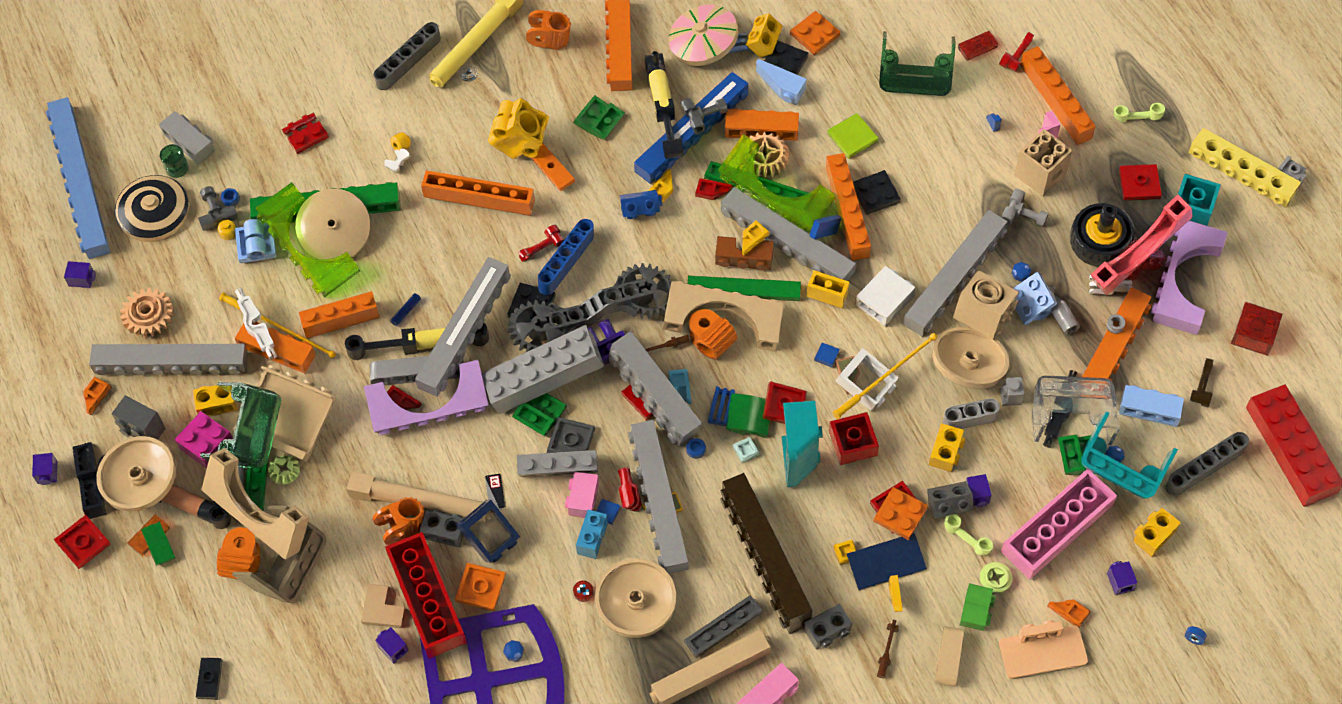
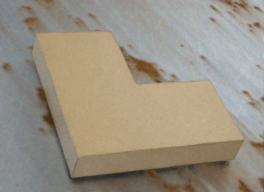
M368 584L361 619L362 624L402 628L405 607L386 605L389 586Z

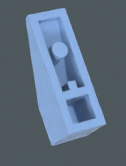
M760 59L756 61V72L785 102L797 105L806 90V78Z

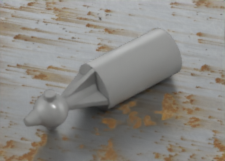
M1048 286L1057 302V305L1051 308L1053 316L1065 335L1074 333L1080 328V324L1066 302L1054 295L1055 286Z

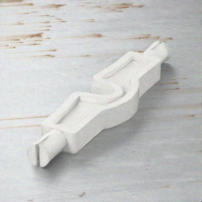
M239 288V291L237 289L235 291L239 299L237 303L244 315L243 322L247 332L256 338L263 352L266 351L269 359L276 358L277 354L273 349L274 343L269 335L266 324L253 325L261 319L260 312L253 304L250 296H246L242 288Z

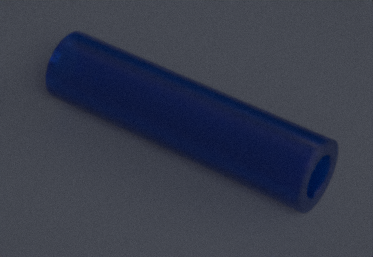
M414 293L390 319V322L397 327L418 304L421 297Z

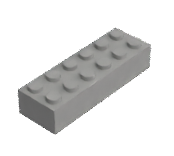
M584 325L481 374L491 405L499 414H502L602 368L604 364L593 334Z
M630 331L614 342L608 355L609 362L613 367L619 369L621 378L626 383L629 382L634 395L637 398L640 397L644 402L645 409L649 413L652 412L656 418L657 425L665 429L670 442L675 443L679 447L695 436L702 424L633 333Z

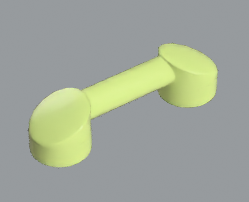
M1153 103L1150 106V111L1129 112L1126 106L1118 105L1114 108L1113 115L1120 122L1148 118L1158 120L1164 115L1165 107L1161 103Z
M958 515L946 516L944 526L949 533L958 535L974 547L978 555H987L992 551L993 542L990 539L980 538L977 541L960 528L961 518Z

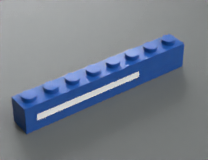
M732 71L695 107L700 106L701 109L715 105L716 100L723 98L728 109H735L736 105L748 96V83ZM719 112L704 116L705 131L699 134H694L690 126V118L685 115L672 126L674 138H681L684 155L692 145L695 146L704 134H708L716 123H720L726 113L719 114ZM666 133L634 162V172L649 184L660 179L663 172L670 169L679 158L665 159L662 141L667 140Z

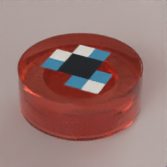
M581 580L574 585L573 595L575 599L580 602H586L592 598L593 587L590 582Z

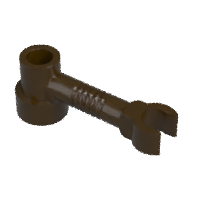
M1206 358L1197 391L1192 390L1190 401L1200 403L1201 406L1209 408L1213 393L1205 391L1214 360Z

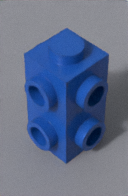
M656 190L619 195L622 215L627 217V219H634L638 215L643 214L645 216L656 215V212H660L659 206H663L662 197L657 194Z

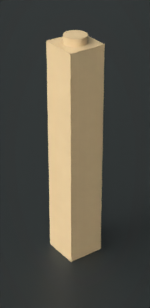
M759 630L651 684L652 692L649 693L654 704H672L770 654V645L762 631Z

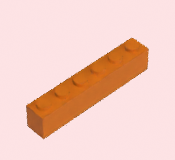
M605 0V11H609V15H605V23L609 25V29H606V40H609V44H606V55H610V58L606 59V68L610 69V73H606L607 84H610L611 91L632 90L630 0Z
M1039 46L1023 52L1020 66L1076 145L1092 139L1096 128L1095 124Z
M845 153L826 156V171L838 214L842 217L841 225L851 261L870 258L871 244Z
M426 170L421 184L425 198L531 216L535 203L533 188Z
M1132 287L1129 289L1116 313L1125 320L1123 331L1113 334V332L1111 333L1107 330L1082 376L1081 386L1100 395L1104 389L1108 390L1112 379H1110L1112 373L1116 375L1121 365L1118 363L1120 358L1124 360L1129 350L1126 348L1127 345H1132L1136 338L1135 330H1140L1144 323L1143 315H1148L1152 308L1150 304L1151 296ZM1114 320L1112 325L1119 327V322Z

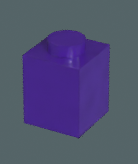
M68 261L64 274V279L68 286L91 288L92 281H95L96 272L91 264Z
M54 454L33 455L32 476L37 484L49 485L52 482H57L58 461Z
M986 474L967 477L966 483L972 492L973 506L984 507L990 504L992 495Z
M1117 561L1109 567L1107 575L1115 595L1135 590L1138 582L1129 561L1124 563Z
M391 627L388 630L381 631L375 640L378 648L393 664L409 651L407 644Z

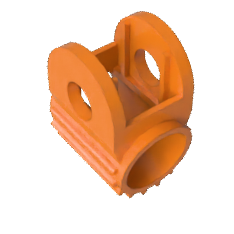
M536 10L529 14L528 22L531 27H534L530 28L526 33V40L529 44L554 50L566 47V44L569 43L571 29L570 18L567 15L545 10Z
M698 310L689 319L690 340L708 358L718 359L738 339V335L729 321L723 317L721 318L711 310Z
M405 497L400 499L399 502L391 503L378 510L372 518L374 524L380 527L389 523L391 529L385 531L386 533L383 536L384 543L390 545L418 534L424 518V506H421V501H417V498ZM406 515H413V516H415V517H414V518H405L404 516H406Z
M239 527L232 529L226 534L222 548L218 550L217 554L218 576L237 579L232 575L234 571L252 573L258 571L261 551L254 534L249 529Z

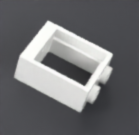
M864 348L860 350L836 379V382L852 396L859 395L862 392L858 386L848 379L860 363H863L878 377L889 371L887 367ZM892 372L883 380L887 385L874 400L865 394L861 397L860 402L869 410H872L875 406L879 408L886 400L883 397L886 392L891 394L896 388L895 382L899 377Z

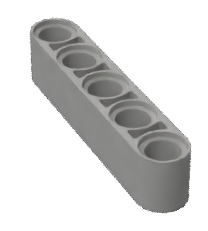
M429 356L374 361L370 363V383L383 382L384 385L416 382L415 378ZM463 359L459 360L454 375H450L449 379L460 378L459 364L464 363Z

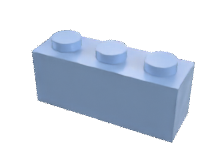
M1126 385L1122 394L1119 414L1177 427L1181 418L1184 398L1175 394L1159 393L1157 390L1141 389L1135 385Z

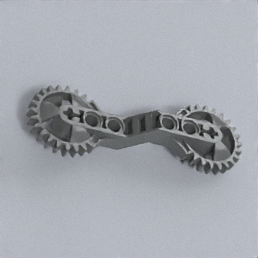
M641 263L639 268L634 264L633 269L628 266L626 271H622L614 286L601 289L580 305L562 308L553 303L545 306V301L541 305L538 304L537 300H535L534 305L527 301L526 306L521 304L519 309L515 308L514 313H511L508 323V333H511L510 339H515L514 346L520 345L519 351L526 349V352L541 346V341L548 340L550 342L584 325L589 327L603 316L622 311L633 317L640 314L641 319H643L644 315H647L648 319H651V316L654 315L657 319L659 314L664 316L672 282L669 281L670 275L665 276V270L659 272L658 266L652 269L651 264L647 268ZM642 274L644 278L637 280L635 275ZM654 278L659 279V282L657 284L653 280ZM653 298L657 308H650L648 305L652 302ZM535 311L537 316L531 320L529 312ZM528 335L532 339L530 343L525 341Z

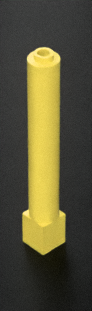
M495 0L496 4L429 74L430 82L436 87H443L507 17L511 19L524 5L523 0Z

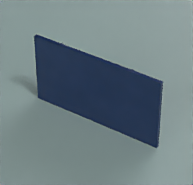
M915 533L912 534L909 540L899 537L847 553L858 590L887 582L890 576L898 575V578L927 569Z

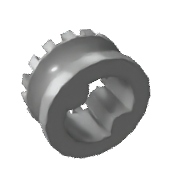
M1119 314L1111 315L1106 324L1108 331L1113 332V334L1123 331L1125 320ZM1114 320L1119 322V327L1112 325Z

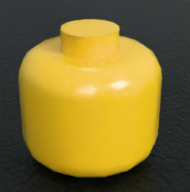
M404 132L394 135L390 141L394 150H406L411 146V139Z
M224 220L219 223L217 230L223 240H231L236 237L234 222Z

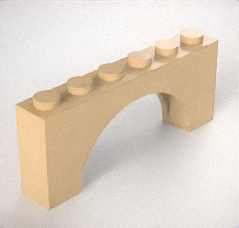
M672 281L662 330L681 333L683 326L694 312L701 309L723 310L739 316L749 324L755 334L756 348L775 351L784 303L774 299H761L758 296H746L738 292L731 293L718 288L710 289L702 285L694 286L682 281Z
M226 448L211 454L201 490L285 560L300 552L310 517L296 505L282 512L280 517H275L262 511L249 498L242 486L238 473L239 459Z

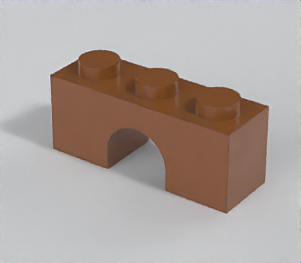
M718 236L715 265L722 267L734 266L742 269L771 270L774 241L763 240L744 256L742 251L736 247V238Z

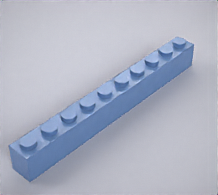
M68 97L47 103L48 110L46 115L48 120L52 122V125H49L51 133L56 137V139H53L56 150L59 149L57 158L59 164L63 165V168H60L63 179L66 178L67 181L64 183L67 194L70 193L71 196L68 198L70 207L74 208V212L71 214L74 223L78 224L75 230L78 238L82 240L79 243L82 253H86L88 259L111 253L72 104Z

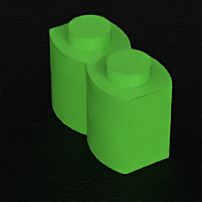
M969 583L960 626L984 631L985 626L990 625L992 614H988L989 607L994 606L996 597L992 595V588Z

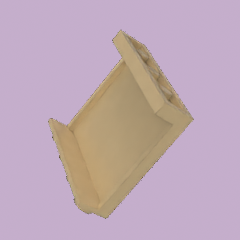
M269 365L268 368L262 366L261 369L264 370L240 424L236 423L233 430L308 462L336 397L331 395L332 391L324 387H321L320 390L314 388L315 384L310 381L304 380L302 383L296 380L297 376L287 372L286 375L279 373L280 369Z

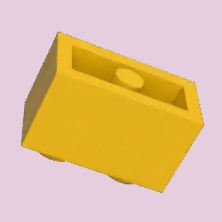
M814 270L807 285V297L843 308L849 293L850 282Z

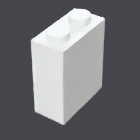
M885 266L857 295L856 306L886 327L914 297L915 287L910 281L900 277L895 270Z

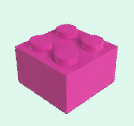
M201 411L175 438L179 449L206 469L210 455L223 448L228 449L230 442L234 441L230 431Z

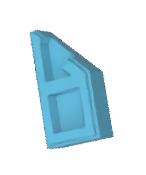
M688 370L668 371L671 384L684 401L691 404Z

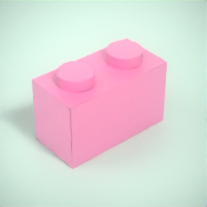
M575 472L574 478H570L569 490H571L570 497L567 496L565 501V508H568L569 516L585 518L588 509L594 511L599 486L598 475Z

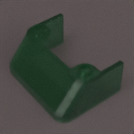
M883 31L879 86L883 91L945 96L951 91L956 48L955 36H951L950 54H939L935 58L934 67L898 64L899 56L897 52L886 49L887 32Z
M218 382L217 386L231 393L232 399L240 402L241 406L233 439L223 440L219 444L217 451L226 448L239 459L238 467H263L269 459L281 405V396L274 391L246 383ZM201 453L200 457L209 461L211 453Z

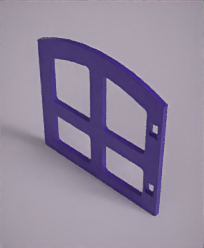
M534 604L458 619L467 640L472 674L469 677L444 682L440 681L436 656L428 658L420 638L430 704H443L444 697L467 692H474L476 694L477 704H493L491 695L493 687L538 678L547 679L546 704H564L563 667L558 647L544 617ZM515 615L514 620L503 622L502 616ZM525 623L535 638L543 661L489 672L482 642V631Z

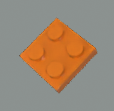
M814 11L790 30V35L815 56L838 38L840 31L821 14Z
M892 487L874 517L873 522L909 540L928 509V505Z
M467 563L455 601L495 611L506 572Z

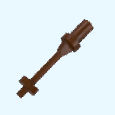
M688 335L677 338L674 336L664 344L646 348L645 350L650 352L664 347L673 346V348H677L678 345L690 342Z
M894 619L892 623L887 624L886 629L890 630L885 653L878 660L880 665L877 677L882 679L885 678L887 667L891 664L889 650L893 634L899 631V626H896L897 620Z

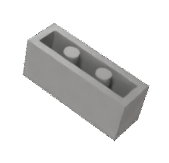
M174 111L159 124L163 135L198 165L215 152L212 139L208 135L204 136L196 125L192 126L183 114L180 115Z

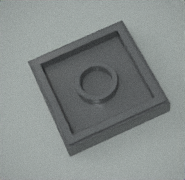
M558 417L547 453L588 451L595 426Z

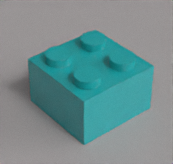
M1184 174L1178 195L1192 208L1193 217L1189 221L1205 226L1208 225L1221 184Z

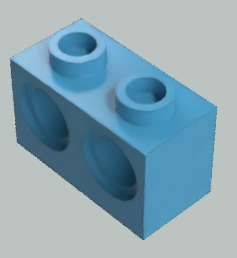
M587 510L576 543L578 555L593 559L597 558L608 526L607 514Z

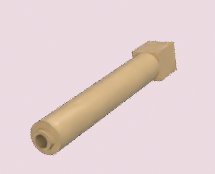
M357 472L351 473L346 488L351 498L372 502V499L396 503L405 497H412L414 499L417 498L419 502L421 501V506H424V510H439L444 514H457L463 518L483 503L472 499L376 480L375 476ZM489 511L478 521L486 523L487 519H491L492 512Z

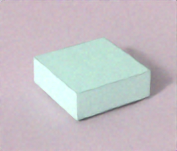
M751 437L733 444V449L741 463L759 455V451Z

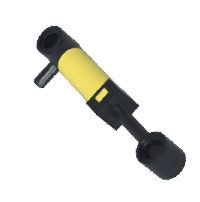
M653 51L651 55H645V65L654 100L657 122H664L667 140L662 141L665 159L684 156L681 138H674L671 120H675V109L668 85L663 53Z
M483 323L481 329L476 331V333L482 332V334L475 335L472 343L475 346H484L489 341L488 328L485 323ZM415 328L401 329V339L365 342L359 335H350L346 338L344 344L348 356L353 360L362 359L366 354V350L398 346L403 347L405 355L417 354L418 350L434 348L445 328L415 331Z

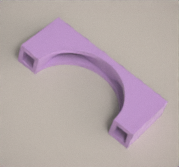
M1188 221L1174 234L1177 237V241L1172 242L1170 251L1173 254L1172 257L1168 256L1165 267H1168V271L1162 274L1160 282L1164 284L1162 288H1158L1155 297L1159 300L1158 304L1154 303L1151 314H1154L1152 322L1195 335L1198 334L1205 310L1196 307L1183 297L1175 282V270L1182 262L1194 256L1213 255L1220 257L1228 232Z
M478 360L459 364L460 381L454 396L445 406L429 413H414L399 407L389 397L383 382L364 386L374 432L384 435L391 433L390 429L398 428V431L409 429V425L417 423V426L429 424L428 420L432 419L440 422L447 420L449 415L455 414L456 418L467 415L466 411L474 410V413L486 411L485 407H488L489 404Z

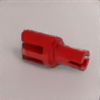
M621 468L618 470L621 486L618 490L622 507L637 512L642 507L638 485L632 481L630 468Z

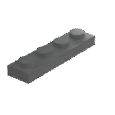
M749 595L686 638L684 643L693 655L698 658L762 614V609L753 597Z

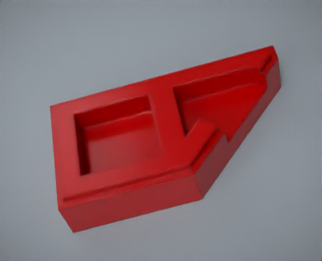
M699 178L695 197L715 200L730 192L733 185Z
M394 385L387 391L392 401L405 410L422 406L420 401Z

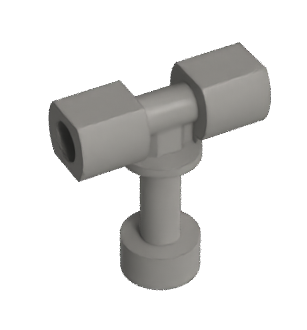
M1015 189L1010 198V205L1005 208L1001 218L1008 221L1007 225L1011 226L1014 217H1019L1022 214L1037 220L1036 224L1043 227L1049 213L1041 210L1039 214L1024 208L1022 201L1025 197V192Z

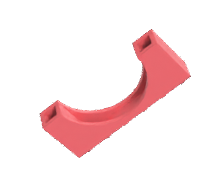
M1179 195L1174 197L1163 208L1156 222L1138 241L1117 258L1101 264L1091 274L1093 282L1107 296L1193 217L1192 208Z

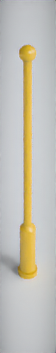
M225 292L220 295V301H224L241 310L237 303L238 300L230 297ZM261 315L262 320L302 341L309 342L313 347L328 354L330 358L336 356L334 351H329Z
M932 333L928 340L922 343L919 347H917L914 351H912L909 355H907L904 359H902L899 363H897L894 367H892L889 371H887L884 375H882L879 379H877L859 395H854L842 406H840L837 410H834L832 412L833 416L836 419H840L844 413H846L849 409H851L854 405L861 401L862 396H864L867 392H869L872 388H874L877 384H879L882 380H884L887 376H889L892 372H894L897 368H899L902 364H904L907 360H909L927 344H929L931 341H935L938 338L937 334Z

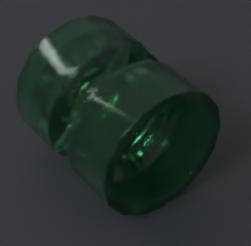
M175 144L162 148L159 157L167 175L173 178L185 175L189 165L182 148Z

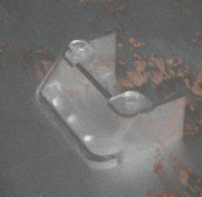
M1041 376L1035 386L1032 410L1034 442H1039L1046 425L1052 419V412L1089 414L1091 424L1096 427L1101 416L1107 411L1110 414L1102 428H1106L1108 445H1112L1120 430L1114 384L1106 378Z

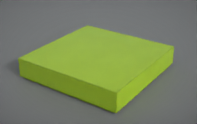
M858 113L827 130V134L841 151L845 153L848 159L878 142V137Z

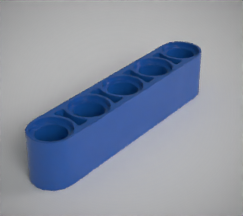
M580 220L538 274V290L541 294L549 295L555 291L594 238V224L591 220Z

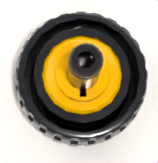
M1106 203L1089 205L1082 209L1073 221L1070 231L1072 250L1083 262L1099 267L1104 262L1117 258L1133 245L1135 235L1134 224L1129 215L1117 206Z

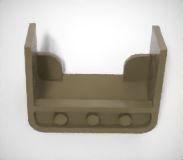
M268 506L267 509L277 517H280L281 513L290 507ZM308 522L300 552L286 560L278 554L268 575L260 571L255 573L234 571L232 575L256 592L285 603H293L298 599L326 544V536Z

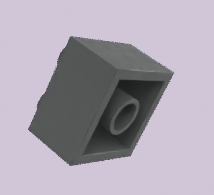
M126 395L112 412L115 424L119 426V431L126 437L145 436L158 440L166 429L155 410Z

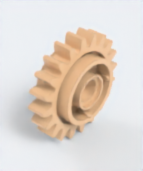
M148 288L146 293L141 289L140 294L134 291V298L128 296L129 303H122L124 308L120 309L122 314L120 318L123 325L128 329L129 333L134 332L137 337L140 333H142L144 338H146L147 333L154 337V331L161 334L160 328L167 329L166 322L172 323L170 317L174 316L172 311L174 307L165 292L160 293L158 289L152 292L151 288Z

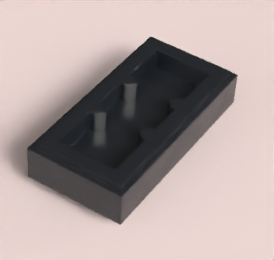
M201 658L196 690L197 699L218 700L222 658Z

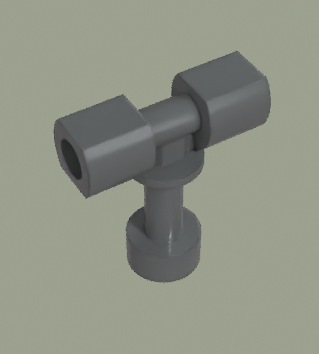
M691 98L681 101V108L685 116L690 118V126L694 134L705 131L704 116L719 112V114L728 112L723 98L716 100L715 105L701 109L700 106L695 107Z
M208 186L201 189L200 195L202 200L207 201L210 207L207 215L198 217L203 231L215 227L217 222L238 219L234 205L224 209L217 206L214 200L216 192L213 187Z

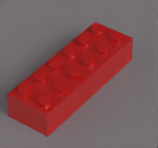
M1286 384L1251 397L1246 409L1303 507L1338 494L1342 488V478Z
M423 532L385 546L388 558L428 658L430 659L467 644L464 632Z

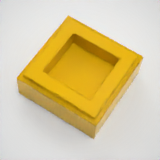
M853 539L833 545L839 565L849 563L847 553L856 551Z

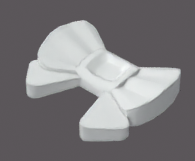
M405 149L395 150L397 159L395 161L386 159L385 167L393 172H398L400 166L404 165V161L411 157Z

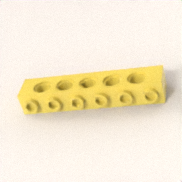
M1205 128L1194 139L1189 153L1195 158L1201 159L1211 167L1217 168L1227 176L1233 177L1243 185L1249 186L1259 194L1265 195L1284 207H1287L1301 183Z

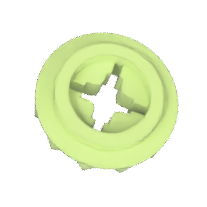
M292 455L276 456L275 460L270 462L269 476L278 484L291 483L298 477L300 465ZM287 465L288 470L281 472L279 467Z
M992 562L982 568L980 581L984 587L992 588L993 594L1003 593L1009 589L1012 583V573L1006 565ZM993 573L997 577H1001L999 579V584L996 583L995 580H990L993 577Z

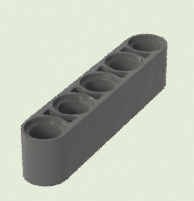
M426 23L374 71L376 87L379 90H387L393 86L440 42V31L436 23Z
M1236 432L1171 473L1166 483L1167 492L1173 496L1180 495L1241 456L1249 444V437L1243 432ZM1219 452H1224L1227 456H1223ZM1204 462H1209L1211 466L1206 465ZM1188 472L1195 473V476L1190 475ZM1173 481L1178 482L1180 486L1174 485Z

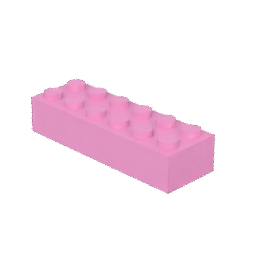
M1087 469L1003 543L1001 553L1030 580L1114 505L1117 495Z

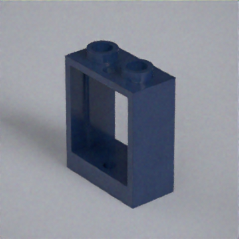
M491 499L485 500L456 525L482 559L489 563L498 561L503 556L501 553L506 549L510 550L518 543L516 540L520 538V535ZM489 511L493 513L510 535L508 539L491 553L486 550L470 530V527Z

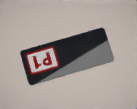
M501 474L485 476L488 500L491 499L498 509L505 508Z

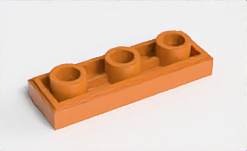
M542 142L538 155L531 159L561 192L573 184L575 178Z

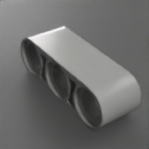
M989 398L952 406L945 410L943 424L964 429L991 423L997 419L1000 405L995 399ZM986 409H992L994 412H988ZM967 413H973L975 416H969ZM949 417H954L956 420L952 421Z

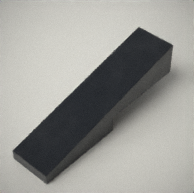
M88 442L73 446L75 470L79 481L83 512L89 519L107 515L104 498L97 486L98 468L93 444Z

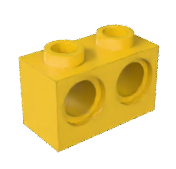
M770 13L758 16L754 20L746 46L758 57L772 54L783 26Z
M221 382L218 385L202 386L199 389L193 390L197 413L201 411L210 417L238 411L236 393L232 382Z
M941 423L930 456L929 466L952 472L953 466H957L960 455L957 454L958 450L964 447L966 440L963 437L964 430ZM947 438H953L955 441L950 442ZM941 455H948L950 458L945 459Z
M1161 508L1158 512L1154 510L1147 518L1148 522L1145 525H1139L1134 532L1136 536L1133 542L1151 557L1171 538L1181 524L1164 508ZM1157 522H1163L1166 526H1160ZM1145 535H1150L1153 540L1147 539Z

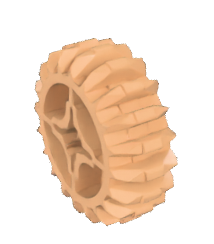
M765 131L763 135L757 133L756 137L750 136L749 140H745L744 145H742L740 153L741 164L745 166L746 171H750V174H756L758 177L762 175L765 179L767 175H770L773 178L774 173L780 175L781 170L784 171L789 163L790 153L788 145H785L784 139L780 140L779 135L773 137V133L766 135Z

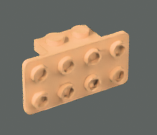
M1046 621L1042 625L1037 626L1028 624L1020 629L1018 636L999 640L1007 677L1010 679L1083 666L1088 662L1079 628L1077 626L1062 627L1061 621Z

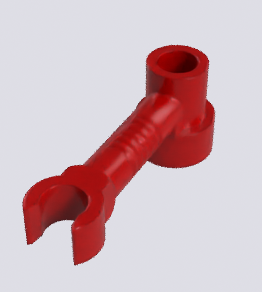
M1030 32L1026 34L1014 55L1005 52L999 65L1004 68L1008 67L1016 72L1021 64L1018 60L1031 44L1034 34Z
M556 224L551 225L544 231L547 239L532 247L520 250L518 253L520 254L519 258L521 261L528 260L533 254L552 244L555 247H559L564 239L560 234L561 231Z

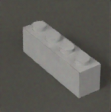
M597 451L517 455L518 475L522 477L571 474L575 472H598Z

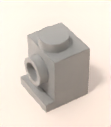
M1289 155L1278 168V170L1300 181V185L1307 177L1305 174L1306 168L1291 160Z
M1022 377L1006 378L1005 385L1000 387L1002 406L1022 405L1024 398Z

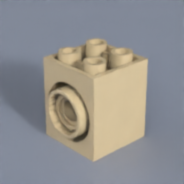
M1043 129L1020 150L1014 175L1043 197L1067 174L1073 150Z
M978 270L961 292L953 318L993 340L997 333L1000 335L1003 332L1005 323H1009L1013 318L1014 313L1012 311H1014L1019 302L1016 300L1019 292Z

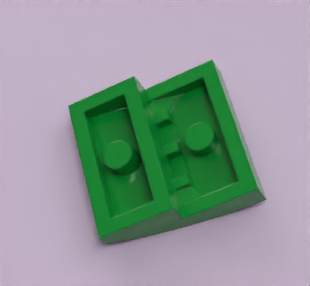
M594 95L573 123L584 131L605 140L624 116L625 112L611 102L608 105Z
M545 393L519 405L512 417L545 437L556 424L557 418L561 417L567 405Z
M732 393L726 430L741 435L750 433L765 438L768 435L770 421L763 418L766 399L752 395Z
M1075 434L1058 437L1065 475H1081L1087 470L1082 465L1081 458L1091 435L1078 437Z

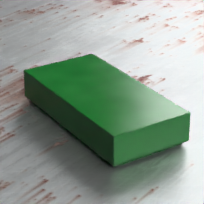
M160 521L141 529L156 566L175 559Z

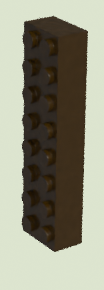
M745 473L722 481V489L720 490L722 495L720 498L724 509L728 508L730 522L733 526L736 525L738 529L737 536L740 542H744L747 547L745 548L749 560L753 559L755 564L753 566L754 571L758 577L761 576L763 580L762 587L765 593H769L772 598L770 603L773 610L778 611L780 615L779 622L782 628H786L789 634L803 629L804 622L812 618L813 610Z

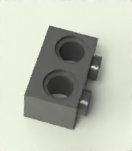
M966 481L927 489L928 504L935 518L974 510L972 492Z
M426 510L419 532H423L425 539L428 541L460 548L464 535L459 529L453 532L449 531V529L457 527L456 525L464 518L457 514L447 515L439 510ZM432 523H439L436 527H430Z
M840 604L804 622V631L815 649L820 647L826 648L833 643V640L845 638L852 629V622ZM840 621L843 625L835 626L833 622ZM822 630L825 632V635L818 636L815 632Z

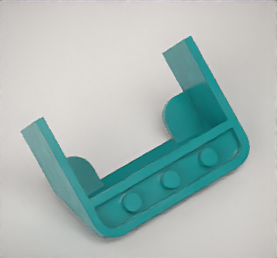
M815 401L783 403L786 435L781 436L787 488L796 487L817 467V463H820L818 448L819 438H823L822 426H818Z
M1106 411L1099 419L1087 442L1081 458L1082 465L1091 472L1142 499L1151 498L1159 488L1178 449L1173 448L1168 452L1160 469L1147 465L1139 473L1105 455L1107 444L1104 439L1098 436L1110 414Z

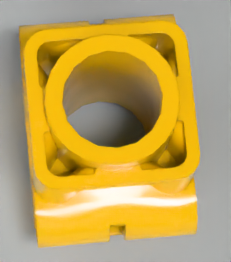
M519 98L515 102L504 100L500 104L498 115L493 120L488 142L491 146L512 159H516L522 154L526 157L534 158L538 155L539 147L542 145L544 131L550 116L533 108L523 98Z

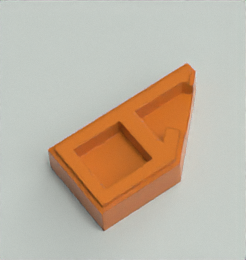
M95 376L83 391L86 411L89 415L94 412L112 388L110 384Z
M1074 599L1063 602L1052 601L1047 605L1048 608L1078 628L1091 612Z

